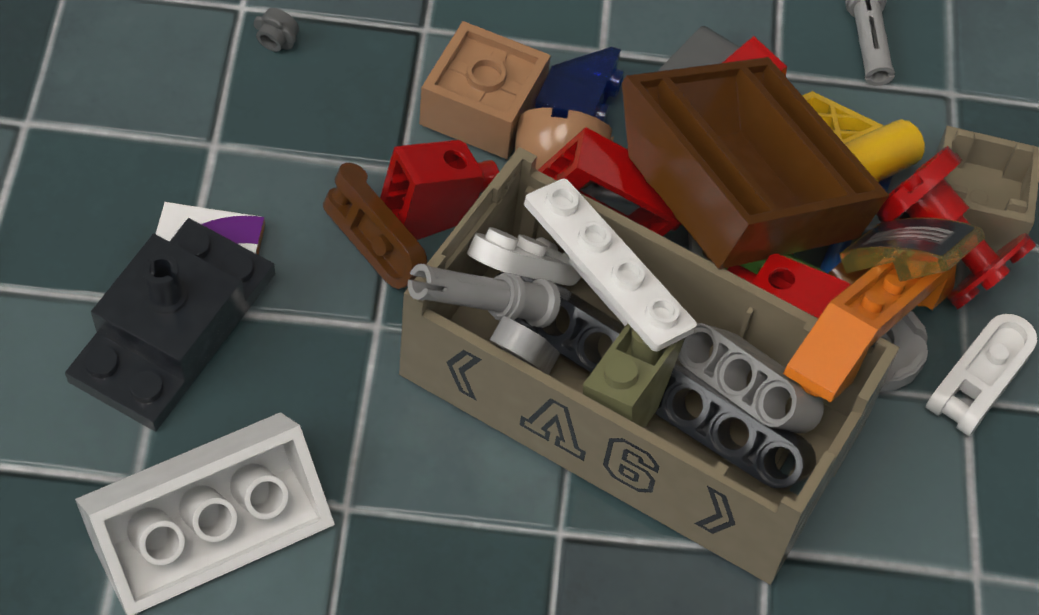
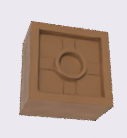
M462 21L421 87L419 124L508 159L515 147L520 115L527 110L536 109L546 93L551 55Z

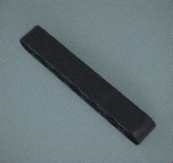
M520 276L525 282L532 283L533 281L537 280L533 278ZM554 283L560 292V308L564 307L570 316V324L564 334L558 329L556 318L549 326L544 328L531 326L525 319L516 318L514 321L544 337L561 354L592 373L602 359L598 351L600 338L603 334H607L612 342H614L625 326L563 286ZM677 359L660 405L655 412L656 415L770 487L786 488L806 480L811 475L816 465V453L812 445L805 438L794 432L762 424L686 369ZM691 389L696 390L703 400V409L698 417L692 416L685 406L686 395ZM735 418L743 420L749 429V438L744 446L736 444L730 435V425ZM780 447L789 449L796 459V467L791 476L783 474L776 466L775 455Z

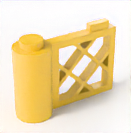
M813 91L802 95L877 182L917 164L922 159L925 148L923 136L919 129L910 121L900 119L882 125Z

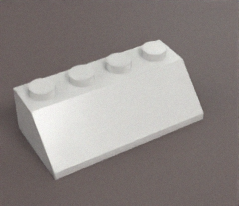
M281 412L75 499L93 547L126 615H135L335 525L301 427Z

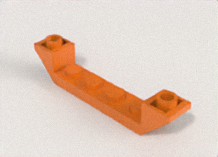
M897 247L830 301L787 364L783 374L799 383L806 393L815 397H821L831 403L853 383L869 348L880 337L887 333L916 306H926L933 310L949 296L955 284L957 260L946 254L939 256L921 250Z

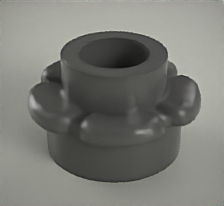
M269 8L263 17L257 16L254 20V27L259 30L256 38L262 46L274 52L280 51L281 48L285 50L293 48V44L296 42L295 36L299 32V26L288 13L277 8Z

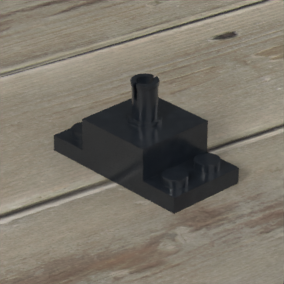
M190 218L184 222L170 241L153 233L91 310L97 333L65 371L68 383L156 432L275 276L274 263Z

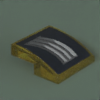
M896 219L877 224L839 255L846 273L893 262L899 281L902 282L948 271L984 240L985 235L980 227L949 219Z

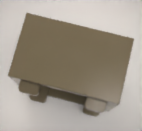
M946 126L935 154L949 146L962 159L961 163L945 177V180L970 207L963 216L995 252L1019 235L1024 233L1029 235L1035 219L1039 183V147Z

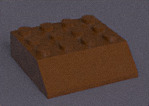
M769 57L626 75L622 82L629 158L643 174L646 182L655 189L671 209L675 218L683 224L703 249L706 257L719 270L768 259L771 254L787 255L858 239L889 197V194Z

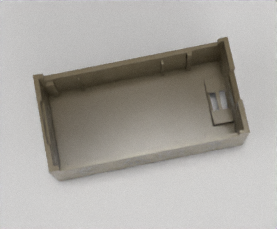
M518 147L426 265L494 278L502 271L489 267L467 254L475 233L486 235L489 227L506 232L518 238L519 234L535 240L543 237L556 244L560 253H565L524 206L527 194L557 180L536 170L537 156ZM581 194L696 323H703L733 332L786 368L818 318L725 269L719 270L714 263ZM417 276L414 281L426 282V278ZM582 277L572 286L559 284L622 323ZM407 288L403 297L399 375L771 585L802 533L808 518L831 479L835 477L865 426L900 347L880 337L875 347L869 348L853 383L831 403L822 398L824 413L820 423L807 433H797L812 445L816 453V467L799 495L789 491L792 485L786 488H773L762 483L656 414L653 415L646 427L643 428L583 395V384L591 372L563 354H560L550 374L547 375L502 350L490 341L500 320H496L488 310L430 300H416L410 296ZM561 307L556 316V325L564 334L569 327L570 316L567 310ZM603 334L598 343V351L602 358L613 344L607 334ZM713 344L709 350V358L713 352ZM752 369L746 378L747 386L752 378ZM691 389L686 395L685 406L687 411L694 417H698L701 414L703 400L696 390ZM791 396L785 405L786 415L790 412L792 406ZM735 418L730 425V435L732 440L740 446H744L747 443L749 429L743 420ZM780 447L775 455V463L779 470H781L790 453H792L785 447ZM796 464L794 465L793 469L791 470L788 476L792 475V473L795 470Z

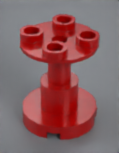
M949 146L935 154L905 182L903 181L889 193V197L876 214L878 220L881 223L893 221L903 212H906L911 219L948 220L972 226L963 216L970 207L945 180V177L961 163V157L954 153ZM974 228L951 248L971 273L952 290L947 299L957 310L960 309L980 292V289L977 287L979 284L986 291L992 288L1010 272L1006 262L1010 260L1012 264L1016 263L1036 246V243L1027 233H1024L995 252Z

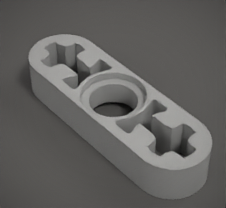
M506 316L501 318L490 338V341L497 347L547 375L550 374L561 354L544 337Z

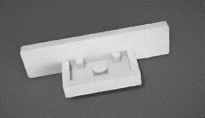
M560 179L526 195L524 206L569 256L568 262L623 325L626 326L628 323L652 351H660L694 333L697 325L696 321L567 179Z

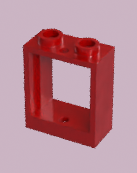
M587 127L580 131L538 169V171L557 181L567 179L579 193L661 236H664L669 231H675L682 224L675 218L671 209L655 189L646 182L643 174L629 158L628 149ZM591 180L640 207L628 216L580 191V189Z

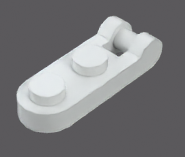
M489 227L486 235L475 233L467 252L470 257L502 272L517 274L518 276L549 280L553 283L567 286L576 284L581 278L568 262L569 256L567 253H560L556 244L543 237L535 240L519 234L518 238L506 232Z
M1002 314L993 318L938 386L925 408L937 416H940L942 413L958 423L956 427L958 430L970 437L1032 354L1037 343V334L1033 326L1026 319L1014 314ZM958 390L974 399L971 406H968L954 396Z

